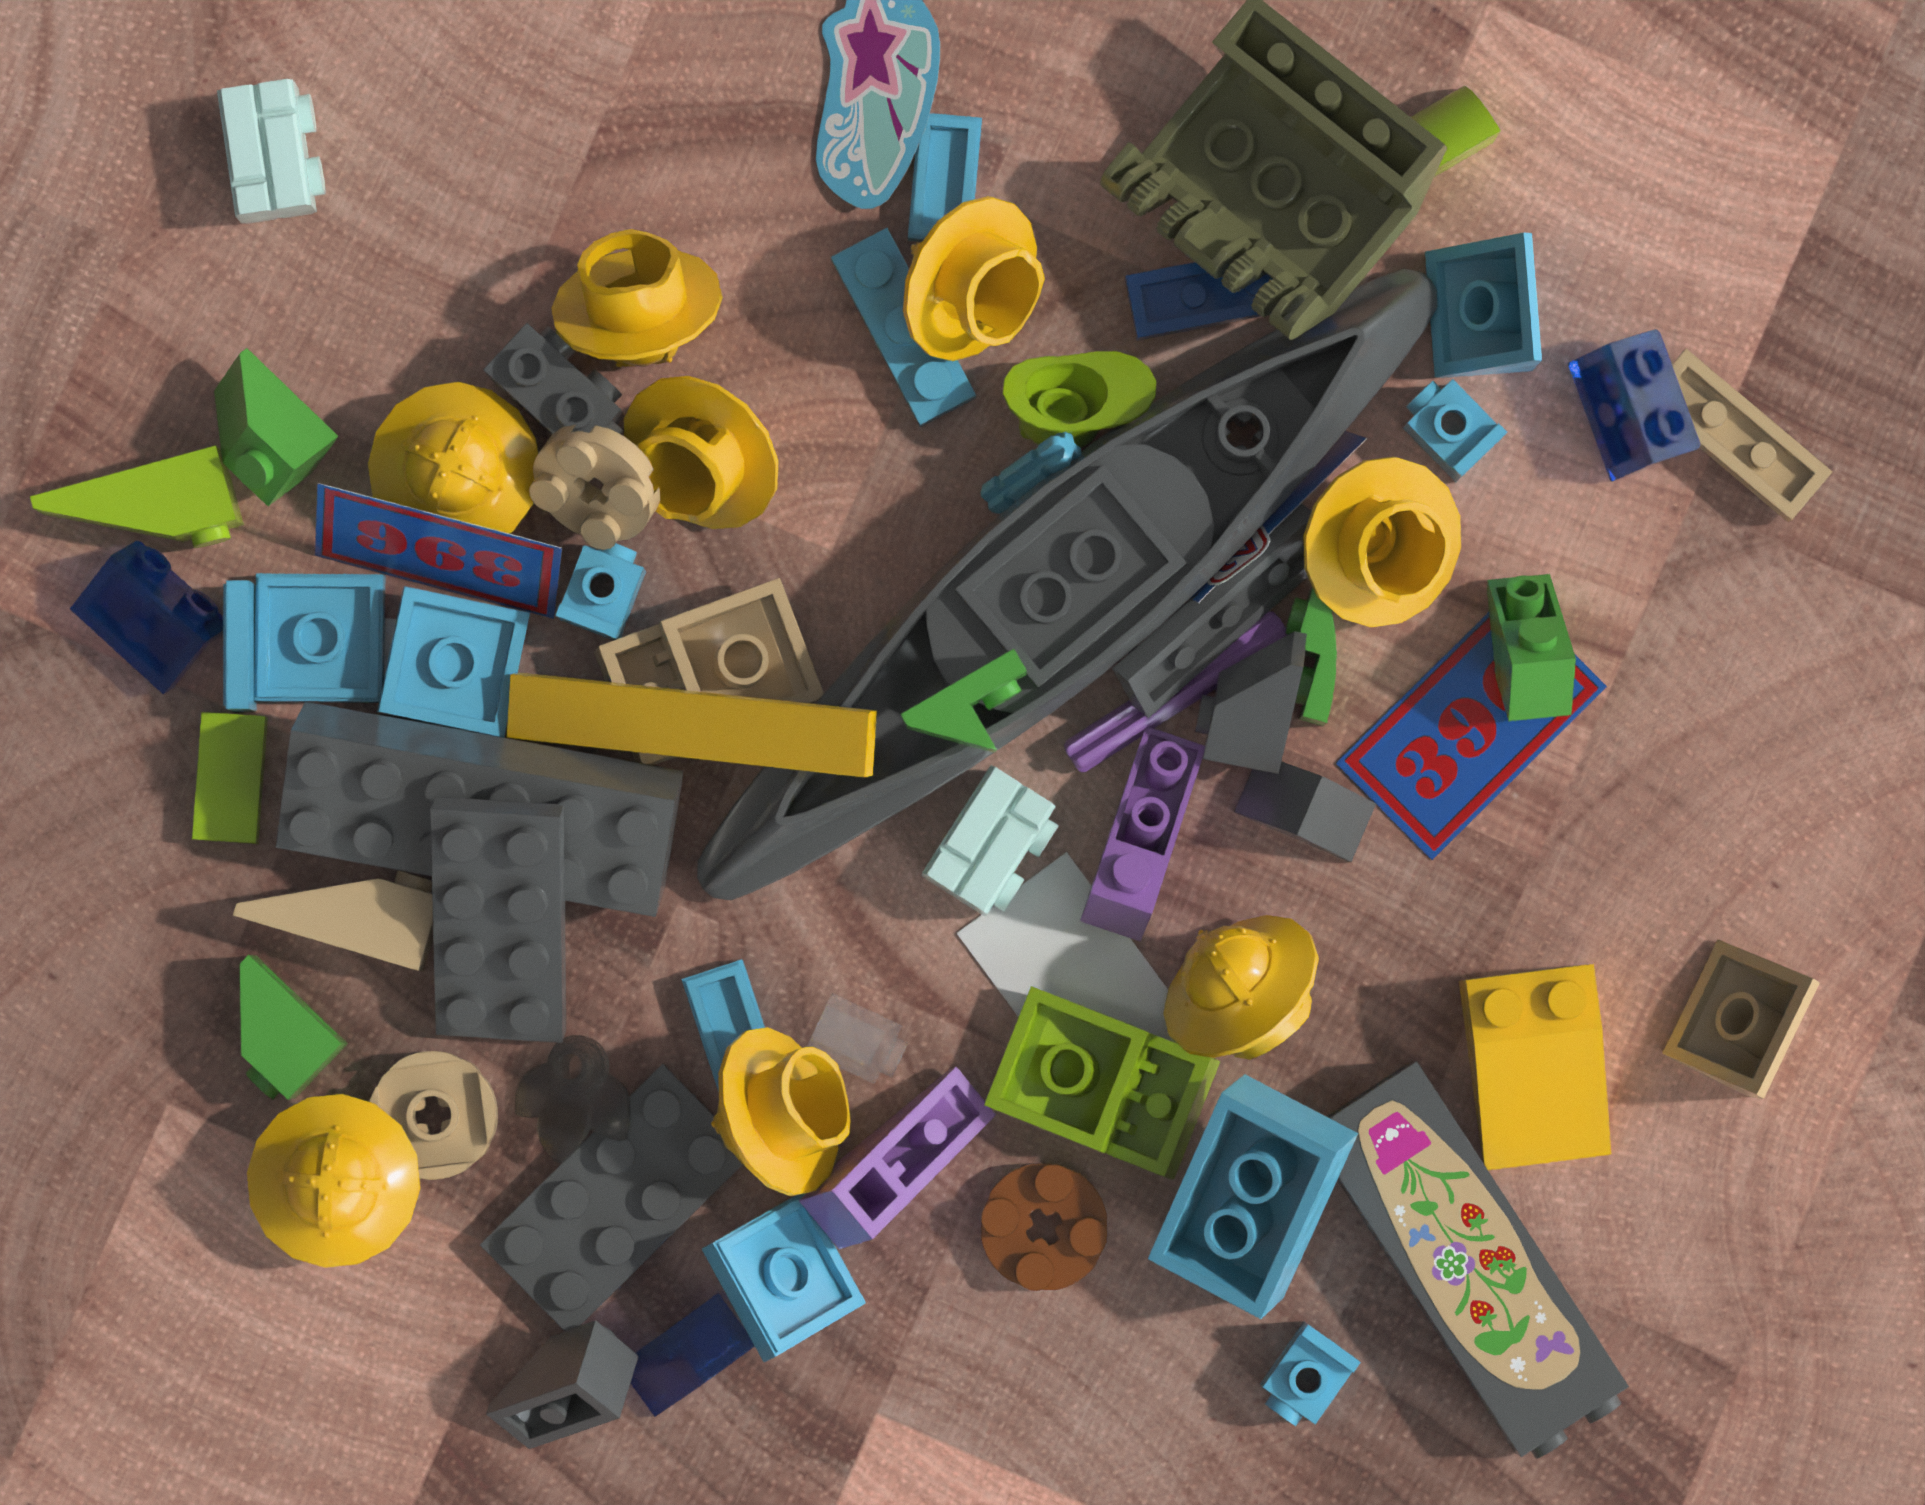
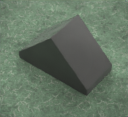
M1281 761L1279 774L1256 769L1251 770L1234 813L1348 862H1352L1376 803L1321 775Z

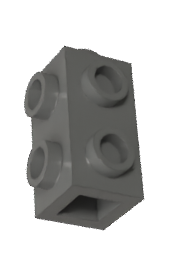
M526 323L483 369L495 384L551 435L560 428L576 425L571 432L582 431L590 433L594 426L608 428L621 435L624 432L617 425L625 417L621 408L615 404L622 396L620 391L596 369H593L587 377L568 361L575 353V350L549 326H546L539 334Z

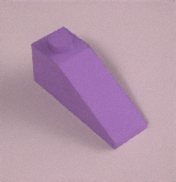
M953 1067L841 1158L833 1166L831 1175L816 1191L806 1193L799 1202L838 1249L872 1240L996 1114L991 1108L984 1106V1099L957 1067Z

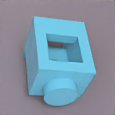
M1454 379L1443 389L1432 381L1406 406L1414 417L1403 429L1455 483L1507 433ZM1453 412L1462 418L1464 428L1460 434L1450 435L1442 429L1441 418L1444 414Z
M617 543L611 549L596 550L584 545L562 603L559 605L555 616L561 621L608 639L616 640L621 638L646 574L644 567L633 564L637 552ZM600 574L609 575L614 580L613 592L604 598L594 596L590 589L592 580Z
M1304 1321L1260 1383L1264 1389L1272 1393L1265 1405L1294 1426L1298 1425L1303 1416L1316 1425L1351 1373H1354L1361 1362ZM1304 1368L1317 1370L1320 1377L1318 1386L1309 1392L1298 1389L1296 1385V1376Z

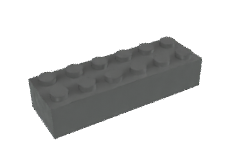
M305 702L290 732L276 848L432 876L430 808L435 797L564 805L565 901L656 917L666 885L684 771Z

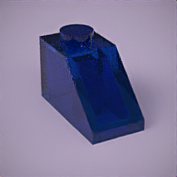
M722 1289L635 1352L639 1357L630 1384L654 1417L696 1390L755 1347L734 1307Z

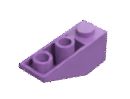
M1151 727L1144 729L1080 919L1081 922L1141 941L1153 913L1204 755V745Z

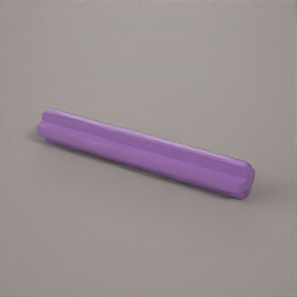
M1269 611L1149 719L1133 707L1130 700L1067 739L1064 743V748L1068 757L1080 772H1087L1140 738L1147 727L1156 728L1201 699L1202 694L1207 695L1215 690L1219 672L1287 636L1288 634H1285L1286 627L1273 611Z

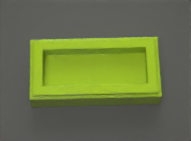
M201 712L192 831L193 840L259 844L268 717Z

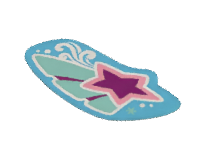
M846 0L845 7L830 15L822 24V35L831 60L830 77L817 139L816 163L819 175L826 185L840 198L861 209H873L882 205L890 198L908 170L927 125L938 82L940 38L938 27L923 0Z

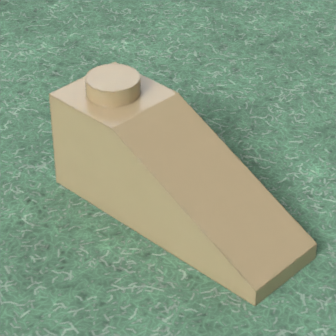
M397 871L394 882L377 878L236 903L233 916L403 967L424 971L433 942L432 880Z

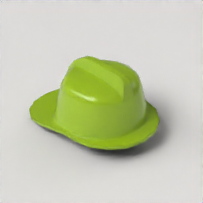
M1095 351L1065 356H1044L1026 359L1013 366L1004 378L1003 397L1009 410L1019 418V430L1023 438L1031 439L1035 444L1039 445L1050 436L1067 432L1073 435L1074 443L1082 448L1094 440L1100 429L1131 423L1146 413L1156 397V380L1150 368L1134 356L1118 351Z

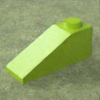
M216 445L30 496L33 509L43 515L181 542L192 539L194 548H202L225 542L231 539L229 529L244 525L229 469L222 463L221 449Z

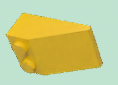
M1594 964L1460 980L1459 987L1482 1162L1487 1170L1611 1155L1603 1029Z

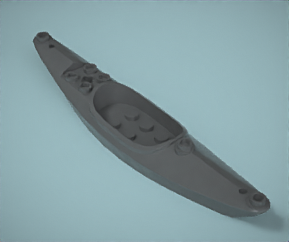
M1405 268L1386 274L1356 287L1334 314L1299 337L1290 340L1276 329L1252 342L1153 402L1147 412L1133 422L1117 426L1082 450L1081 456L1072 460L1069 466L1044 478L982 529L897 612L816 703L819 705L877 711L873 775L864 778L764 766L732 806L698 859L697 879L703 890L713 898L731 901L785 878L911 806L993 754V752L907 729L901 719V714L1010 650L1015 649L1027 670V674L1017 680L1022 691L991 710L986 708L983 701L972 706L997 750L1047 717L1109 670L1160 627L1232 558L1285 502L1399 367L1437 309V288L1433 281L1421 271ZM1232 421L1239 427L1251 423L1257 430V433L1253 435L1251 440L1257 446L1251 449H1247L1243 445L1236 448L1233 447L1227 440L1231 432L1226 428V425Z

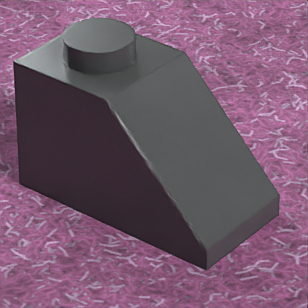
M1294 631L1219 672L1214 697L1202 694L1197 715L1195 732L1206 734L1203 759L1279 774L1303 671L1306 633Z
M596 1320L549 1337L490 1402L486 1415L528 1449L620 1419L639 1356L620 1341L610 1329L602 1326Z

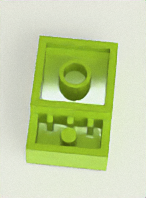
M1031 986L984 1106L1174 1180L1221 1061L1211 1057L1189 1054L1177 1043Z

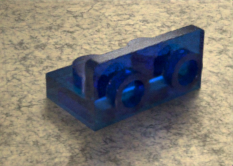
M1657 329L1608 343L1568 363L1610 482L1629 477L1665 460L1693 452L1700 448L1699 437L1663 338Z
M135 541L112 554L70 607V610L163 695L177 685L208 644L223 635V616L218 612L215 602L205 593L192 589L171 569L170 562L162 553L154 548L145 546L140 541Z

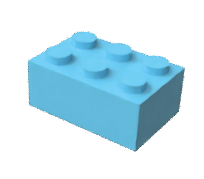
M1244 1074L1221 1093L1148 1259L1253 1316L1262 1319L1284 1298L1358 1133Z

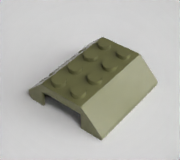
M1246 0L1212 41L1223 57L1142 154L1131 142L1126 144L1104 171L1100 185L1120 202L1129 201L1127 208L1140 217L1172 198L1178 203L1170 206L1157 223V232L1167 240L1175 239L1174 246L1213 278L1223 277L1221 280L1222 285L1232 293L1239 292L1240 289L1246 288L1266 274L1271 277L1272 280L1265 283L1256 293L1255 298L1252 300V309L1261 317L1265 318L1267 315H1270L1269 323L1288 339L1293 340L1334 314L1415 218L1447 147L1263 0Z

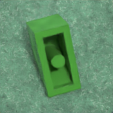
M248 348L239 353L214 390L222 463L268 507L312 474L338 438V435Z
M248 955L240 963L241 1056L252 1065L245 1074L272 1100L279 1093L287 1100L296 1099L348 1043L257 955Z

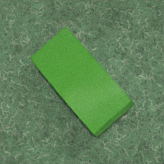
M1312 587L1309 590L1307 600L1295 597L1285 634H1290L1294 631L1306 633L1305 656L1316 658L1313 668L1303 665L1295 703L1302 705L1299 720L1324 726L1328 721L1336 679V634L1332 610L1317 598Z

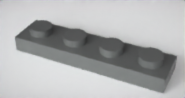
M1301 503L1269 534V546L1261 556L1226 582L1216 585L1199 603L1193 601L1198 595L1197 593L1112 668L1133 707L1149 719L1308 577L1304 569L1303 535L1311 514L1309 508Z

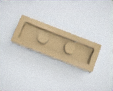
M1685 349L1642 399L1787 522L1793 520L1833 472L1688 349Z

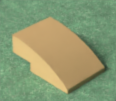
M780 578L662 620L658 625L600 645L594 651L605 682L810 704L817 702L824 694ZM632 752L635 762L656 765L676 757Z

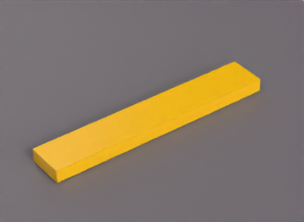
M519 672L510 674L507 738L865 778L873 775L877 711Z

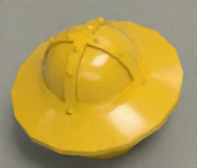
M990 196L963 202L939 219L921 243L917 242L916 245H911L913 259L905 279L903 313L910 337L926 354L956 361L978 355L990 345L997 346L1008 343L1022 329L1039 299L1045 277L1041 263L1036 259L1037 245L1031 222L1015 204Z
M628 229L610 233L594 241L582 252L577 264L578 271L559 288L551 310L556 334L573 350L598 359H612L617 362V367H646L651 364L671 363L672 357L676 354L679 346L695 339L715 320L723 297L717 273L701 258L677 250L668 240L654 234ZM618 249H627V251L609 254Z
M691 376L660 378L636 394L624 417V437L633 442L647 456L654 469L649 479L653 484L654 492L658 487L660 489V502L655 512L665 519L683 520L710 529L742 527L765 512L778 487V458L767 429L746 403L718 384Z
M461 382L424 387L397 403L375 433L368 461L373 498L510 534L533 506L529 488L534 481L533 465L538 455L536 438L519 410L490 389Z
M1395 456L1363 460L1336 476L1314 503L1303 535L1304 569L1317 598L1338 617L1368 627L1403 623L1428 608L1451 580L1461 550L1460 514L1449 488L1426 466Z
M1271 915L1238 921L1231 926H1222L1212 931L1207 929L1205 931L1199 930L1198 936H1196L1197 941L1186 953L1184 963L1168 988L1163 1011L1169 1036L1189 1054L1211 1058L1233 1054L1237 1058L1248 1060L1261 1056L1284 1042L1309 1018L1312 1004L1309 992L1314 985L1319 960L1313 937L1293 919Z
M766 1027L742 1032L726 1048L718 1072L717 1114L713 1117L714 1121L711 1122V1125L715 1127L717 1134L721 1135L725 1147L767 1188L788 1196L816 1191L831 1175L839 1149L838 1144H841L850 1133L849 1103L839 1066L826 1052L812 1046L802 1048L790 1036Z
M345 1094L308 1097L278 1113L256 1140L247 1170L250 1208L265 1236L290 1257L324 1268L360 1264L388 1249L411 1222L421 1189L417 1153L402 1125L375 1103Z

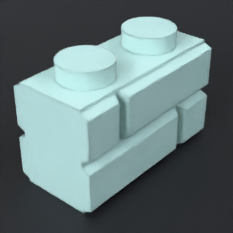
M293 79L262 82L257 85H242L217 90L236 218L241 223L249 224L317 212L315 196L324 195L326 190L320 157L309 158L305 133L316 132V120L311 95H300L299 88Z
M991 765L921 876L985 917L993 905L1005 911L1025 880L1014 873L1027 851L1039 858L1059 826L1048 819L1056 806L997 767Z

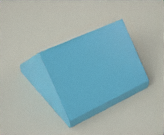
M1523 232L1426 251L1427 276L1437 288V309L1430 320L1435 377L1448 378L1533 371L1542 361L1532 233Z

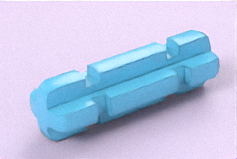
M1063 432L1050 436L1040 443L1038 448L1032 449L1001 471L999 476H994L984 483L980 492L981 498L988 502V509L991 512L1001 514L1044 478L1069 466L1072 460L1080 457L1081 448L1074 443L1073 435Z

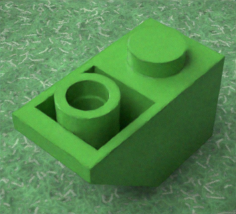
M1550 574L1523 575L1487 580L1495 674L1508 721L1571 715L1576 657Z

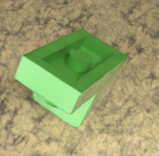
M1012 649L903 712L901 719L907 729L995 753L997 749L972 706L983 701L986 708L991 710L1022 691L1017 680L1027 674V670L1015 649Z

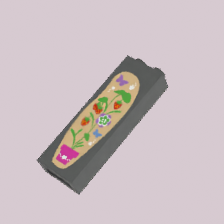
M1417 1061L1408 1062L1326 1116L1358 1133L1337 1181L1517 1455L1523 1457L1531 1451L1535 1459H1538L1563 1444L1568 1439L1563 1430L1585 1416L1589 1424L1621 1405L1622 1402L1617 1394L1629 1387Z

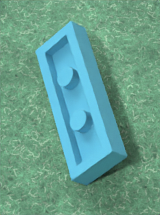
M888 228L831 257V261L920 427L976 398V394L958 360L950 361L930 356L910 337L903 313L905 279L909 268Z

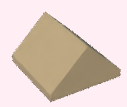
M1718 939L1662 1054L1748 1097L1764 1099L1820 982Z

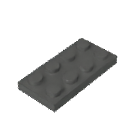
M435 797L430 808L436 1035L563 1043L566 1033L564 805Z
M662 1064L480 1246L564 1331L581 1326L743 1164L725 1147L721 1135L717 1134L715 1127L711 1125L715 1115Z

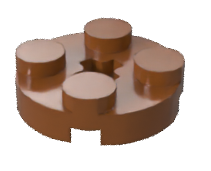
M1031 1163L1012 1170L1003 1176L991 1189L981 1213V1240L988 1259L994 1268L1007 1280L1031 1291L1059 1290L1080 1281L1097 1264L1107 1243V1213L1102 1198L1095 1187L1080 1173L1059 1164ZM1041 1209L1046 1216L1052 1215L1055 1212L1060 1215L1062 1223L1055 1228L1058 1239L1054 1243L1048 1245L1043 1238H1038L1032 1242L1028 1238L1026 1231L1033 1225L1032 1219L1029 1216L1033 1211Z

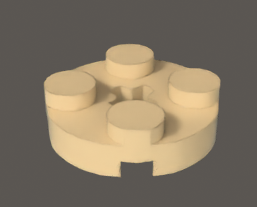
M576 425L562 427L552 434L534 461V481L529 488L533 503L540 509L550 512L561 524L581 535L590 546L596 549H611L617 541L635 537L644 529L660 502V489L658 487L654 492L653 484L649 479L650 474L654 470L649 459L633 442L611 429L594 426L590 433L582 431L571 432ZM595 477L596 479L600 480L604 484V486L602 487V490L594 487L589 481H591Z
M443 1051L415 1053L399 1060L382 1076L369 1101L375 1103L402 1125L417 1153L420 1179H444L466 1171L486 1154L498 1124L497 1101L489 1081L481 1074L475 1064L452 1053ZM426 1097H437L440 1106L449 1107L451 1110V1119L442 1122V1132L439 1134H430L428 1124H417L415 1113L426 1107Z

